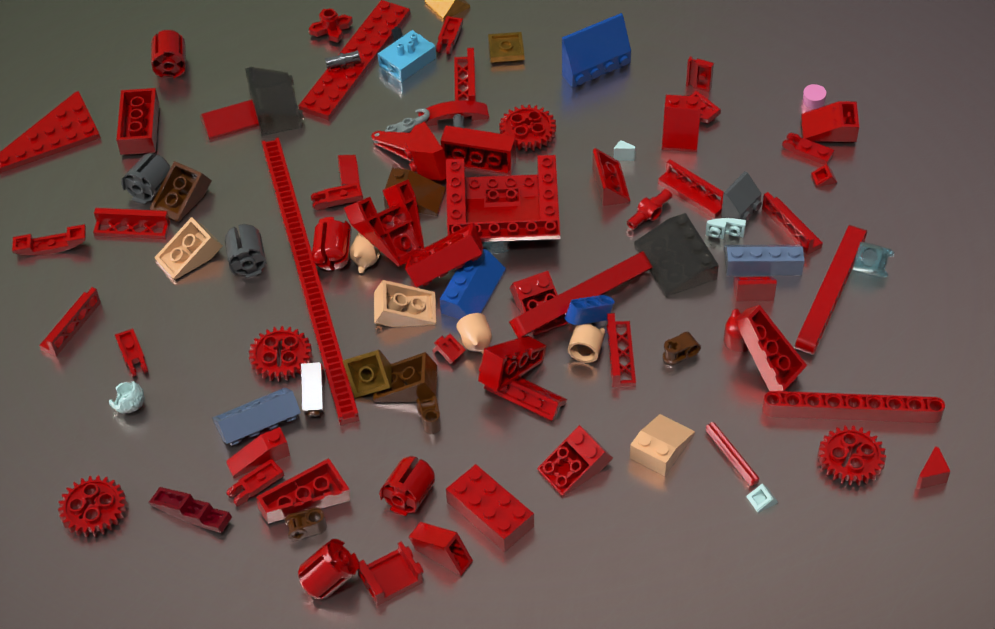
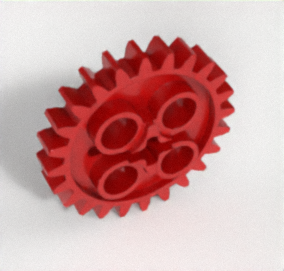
M530 104L527 108L521 105V109L514 107V111L509 109L508 114L504 113V118H501V123H499L500 134L516 136L518 150H521L523 147L525 151L528 148L534 151L535 147L541 149L542 144L547 146V141L552 142V137H555L556 120H553V115H549V111L544 112L543 107L538 110L537 105L534 108H531Z
M281 326L280 330L277 331L276 327H273V332L267 329L266 335L260 333V339L254 338L255 344H250V364L252 369L256 370L257 375L262 374L263 379L269 376V380L272 381L274 377H277V381L280 382L281 377H284L288 381V376L291 375L295 378L296 372L301 374V364L311 363V343H309L308 337L305 338L304 333L299 334L298 329L292 332L291 327L284 330V327ZM280 341H282L283 350H281V366L279 367Z
M844 425L843 431L836 427L835 433L830 430L828 436L824 435L823 441L820 442L818 455L819 462L822 463L821 468L827 469L826 475L834 474L833 480L841 478V484L845 480L848 481L849 486L852 485L853 481H856L857 485L860 486L861 480L868 484L869 478L875 480L876 475L880 476L885 466L886 455L884 454L886 449L881 448L882 441L876 442L877 435L870 437V430L863 433V427L859 431L856 430L854 425L851 430H848L847 426Z
M100 475L95 480L89 476L86 482L81 478V484L79 485L73 482L74 488L67 487L68 494H62L63 500L59 501L60 508H58V512L64 527L69 528L70 533L75 531L77 536H80L83 532L85 537H88L89 533H93V536L96 537L98 531L104 535V529L106 528L112 530V524H119L117 518H124L122 512L126 511L125 504H127L126 496L119 484L116 485L115 480L109 482L108 477L101 481Z

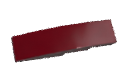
M159 487L148 502L151 506L169 515L219 533L223 532L232 518L229 512L215 509L208 502L195 500L191 494Z

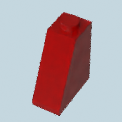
M420 522L408 536L417 552L459 576H462L473 562L460 536L455 531Z

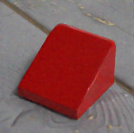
M827 164L811 173L817 187L837 183L832 170Z

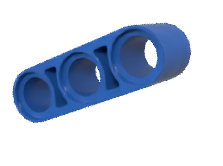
M606 295L573 299L569 304L565 320L573 325L606 321L607 313H611L615 301Z

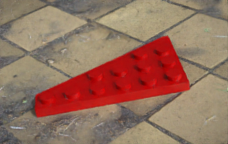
M79 91L73 93L0 151V173L101 138Z

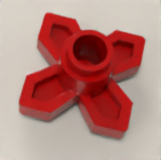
M323 9L319 14L320 22L312 23L309 27V34L317 37L328 34L330 41L338 43L343 37L341 30L349 28L353 23V19L345 14L338 16L334 9Z

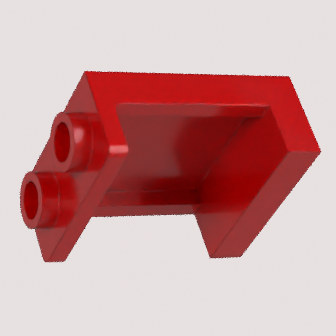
M402 541L398 543L397 550L368 565L364 559L359 561L358 575L377 606L423 583V568L419 562L415 563L409 546L405 547Z

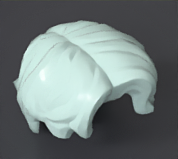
M131 381L132 383H120L116 386L117 398L115 402L112 399L109 400V405L121 414L137 411L145 400L143 388L134 381Z

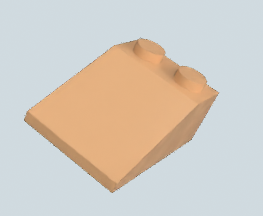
M191 217L154 258L176 280L211 260L223 245L205 226Z
M382 280L374 292V323L389 327L435 325V292Z
M659 414L638 433L631 443L630 459L666 476L694 436L695 431Z

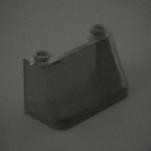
M245 68L248 88L255 107L261 136L302 128L301 121L304 120L303 111L299 110L292 88V85H294L292 75H289L288 72L264 68Z

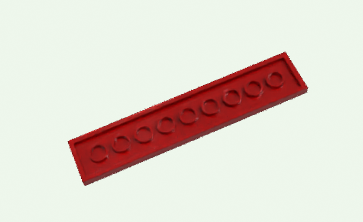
M381 0L340 52L346 54L358 50L361 61L327 69L298 105L299 111L329 121L377 59L378 53L393 38L391 30L395 26L400 28L411 14L410 9Z

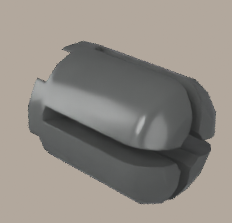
M153 153L143 155L122 178L123 190L126 189L133 196L132 200L146 204L147 201H151L158 193L171 167L159 155Z
M240 224L238 225L240 237L236 227L229 229L225 236L229 268L235 276V273L239 275H246V278L254 277L260 274L265 263L267 264L262 237L259 230L253 225Z

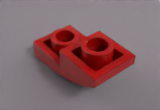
M338 155L341 186L360 183L356 155Z

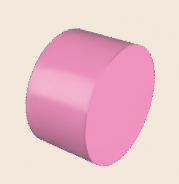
M817 84L805 87L803 91V104L811 109L823 107L826 100L825 88Z

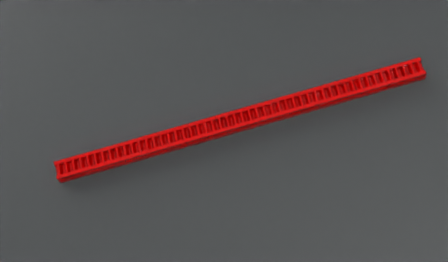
M279 137L273 141L265 142L264 140L262 141L264 155L340 426L358 422V410L343 364V358L317 268L312 259L311 247Z

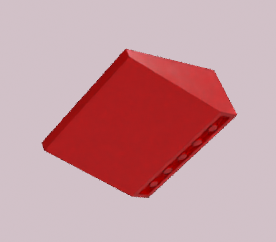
M556 155L537 156V175L465 177L464 159H446L448 235L474 222L481 242L560 239Z

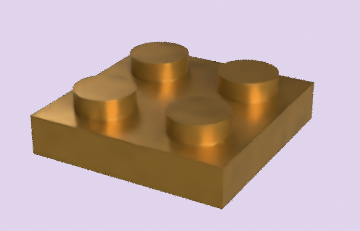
M522 32L488 34L491 62L525 60Z

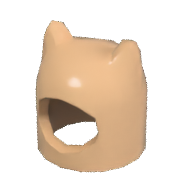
M361 233L357 234L350 247V257L358 266L360 274L375 264L381 254V251L374 248V245Z
M472 313L458 321L456 328L461 335L464 347L470 351L483 354L484 348L489 347L492 340V332L485 315Z
M591 324L576 325L568 346L569 355L583 363L596 361L606 333L605 329H598ZM579 345L588 346L594 352L589 356H583L579 354L577 347Z

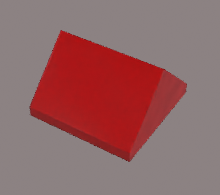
M772 276L734 277L736 302L774 301L777 280Z

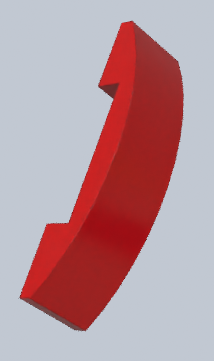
M468 100L439 103L426 108L429 110L430 116L425 123L427 126L438 125L437 120L452 119L456 114H461L464 117L471 116L472 121L489 119L487 104ZM420 112L418 116H422L424 113Z
M83 224L67 227V233L33 238L31 234L13 237L12 252L21 255H46L69 250L86 240V226Z

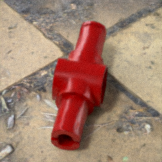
M665 188L656 197L642 199L637 207V213L627 220V226L634 230L644 221L646 222L649 219L651 221L656 220L661 214L663 204L672 198V193Z

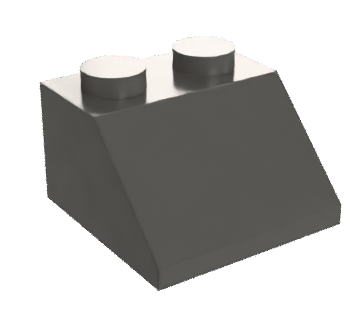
M744 171L724 192L721 218L742 219L748 222L754 211L757 212L760 209L762 193L748 172Z

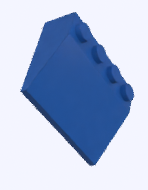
M622 13L562 37V76L572 88L631 63V47Z

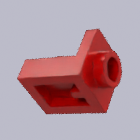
M451 334L445 338L442 335L434 342L436 346L432 350L434 353L439 351L450 364L466 351Z

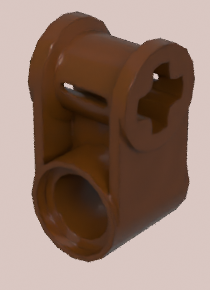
M683 332L679 336L665 341L663 361L669 365L677 364L699 353L701 345L690 332Z
M436 395L424 400L416 399L424 431L428 434L438 433L441 429V420Z
M311 508L306 511L289 514L285 517V524L289 528L288 537L292 541L321 534L327 528L324 513L320 508Z

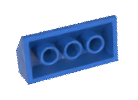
M483 249L480 258L475 261L469 260L465 262L463 267L456 270L440 297L441 314L459 320L472 313L482 314L506 272V268L488 250Z

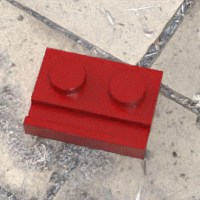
M690 56L687 63L686 86L691 85L695 89L710 92L714 63L698 58L695 60Z

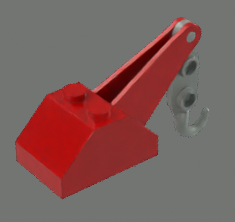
M425 108L415 110L416 113L423 112L424 114L414 119L405 118L397 124L389 125L385 131H375L372 133L371 137L374 145L411 161L409 163L411 171L430 180L442 181L446 179V157L444 150L425 123L430 116L429 110Z

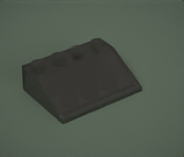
M686 213L667 219L634 242L639 253L644 251L653 266L650 271L666 297L717 280L719 265Z

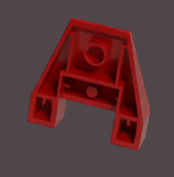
M409 179L382 190L389 208L377 213L371 197L344 207L351 226L397 266L407 263L410 255L424 248L416 196Z

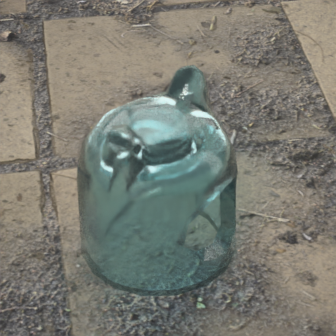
M861 241L853 271L882 278L888 277V273L885 271L888 258L893 256L895 252L879 245Z

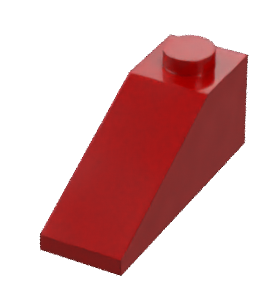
M280 427L258 436L226 461L233 478L255 470L270 459L276 462L290 456L287 440Z

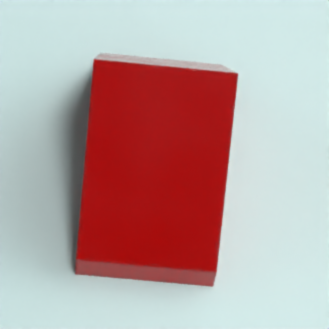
M935 446L919 475L916 488L922 489L947 483L951 471L940 448Z

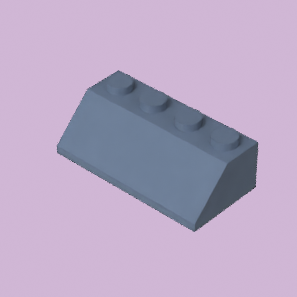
M799 244L724 245L726 276H802L804 253L803 246Z
M282 388L212 417L223 441L226 444L234 445L241 442V438L247 435L253 437L260 434L259 430L266 427L269 430L279 425L278 422L283 420L288 422L296 419V415L300 414L301 411L293 391L288 388Z

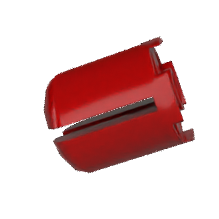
M162 30L152 38L151 64L152 71L161 78L163 76L177 78L185 72V40L182 35H179L174 30Z
M325 217L320 219L316 225L312 259L320 269L335 271V269L344 268L348 263L352 228L346 220L343 223L334 220V217Z
M409 456L403 458L381 487L379 492L380 499L384 498L391 506L390 510L396 514L406 516L408 513H415L434 485L435 473L433 468L422 459L418 461L417 457Z
M331 539L300 565L298 578L302 588L310 596L319 599L329 597L351 579L360 568L356 554L353 553L351 555L343 546L345 542L339 539Z

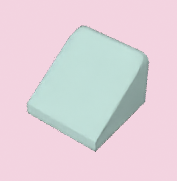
M620 140L614 147L613 158L618 161L635 160L636 147Z
M761 484L746 496L758 513L778 503L769 488L764 484Z

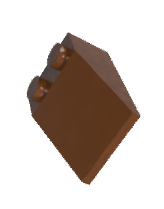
M174 161L149 209L167 211L170 219L180 222L204 197L212 180L203 173Z
M392 167L385 189L409 179L416 196L418 213L438 216L446 187L411 170ZM383 194L385 208H389L387 200Z
M426 352L392 363V387L374 392L373 401L416 402V399L424 400L431 398L437 393V364Z

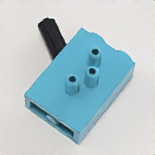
M397 26L391 30L395 42L378 53L379 66L401 82L436 59V47L432 42H429L413 30L403 36L401 28Z

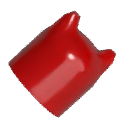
M738 309L732 311L725 324L723 341L730 350L745 352L749 349L735 323V320L742 314Z

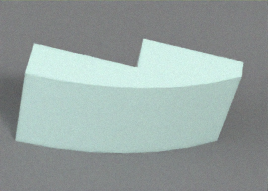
M734 218L708 220L706 236L724 239L725 234L743 238L746 220Z

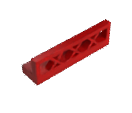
M467 48V57H454L455 101L463 97L469 101H476L474 48ZM458 63H468L464 67L458 65ZM463 73L467 75L464 79L459 77ZM463 85L467 87L465 91H462L459 88Z
M671 159L666 162V172L658 178L660 186L668 189L714 219L722 213L724 194L722 190Z
M769 192L764 194L762 210L796 244L803 246V251L806 255L822 248L823 242L778 197L774 198Z
M95 208L96 224L93 234L94 236L166 239L170 221L167 211ZM101 225L110 227L106 230H100ZM122 226L127 227V229L124 231L117 230ZM139 227L145 228L142 232L135 231ZM163 228L162 233H154L153 230Z
M91 287L87 293L84 292L39 345L42 351L56 357L101 304L96 288Z
M607 313L612 387L636 386L630 321H615V313ZM616 328H626V332L620 335ZM621 341L628 345L624 350L618 347ZM622 357L630 361L625 366L619 362ZM625 372L631 376V380H621V375Z
M521 377L497 392L486 385L484 386V389L551 421L555 420L559 407L566 405L567 402L566 398Z

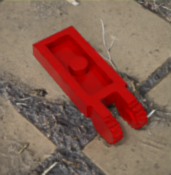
M446 16L438 36L436 52L441 53L444 43L447 44L446 54H451L453 45H455L463 25V18Z
M792 132L787 135V140L782 143L784 149L822 165L829 163L835 151L834 149L801 138L798 134Z
M353 183L315 192L311 195V200L314 202L313 208L318 211L324 210L327 207L363 200L360 183Z
M134 329L115 334L118 346L132 377L137 376L133 364L138 362L141 364L142 371L147 373L145 357Z
M270 459L239 479L237 483L228 488L226 494L229 497L237 495L234 498V503L236 506H240L247 502L249 498L282 478L284 472L273 459Z

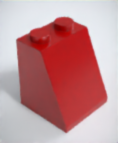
M666 94L662 150L697 152L701 97Z

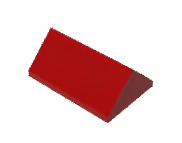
M252 99L200 114L209 140L260 126Z
M594 148L592 167L602 205L610 206L629 203L631 200L620 162Z

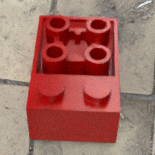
M838 101L801 114L802 135L804 139L810 141L857 142L859 118L856 101Z
M549 271L513 282L510 286V291L521 314L558 295ZM565 315L531 333L535 336L569 323L565 320Z
M579 425L537 470L562 496H565L597 475L613 457L587 430Z

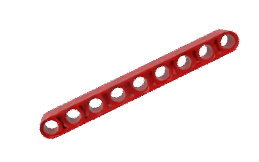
M852 225L848 226L797 337L795 349L814 355L864 244L867 230Z
M642 251L509 321V324L517 338L524 337L565 315L571 300L603 295L653 268L645 252Z
M769 391L764 395L762 411L768 417L938 423L942 419L945 402L938 397Z

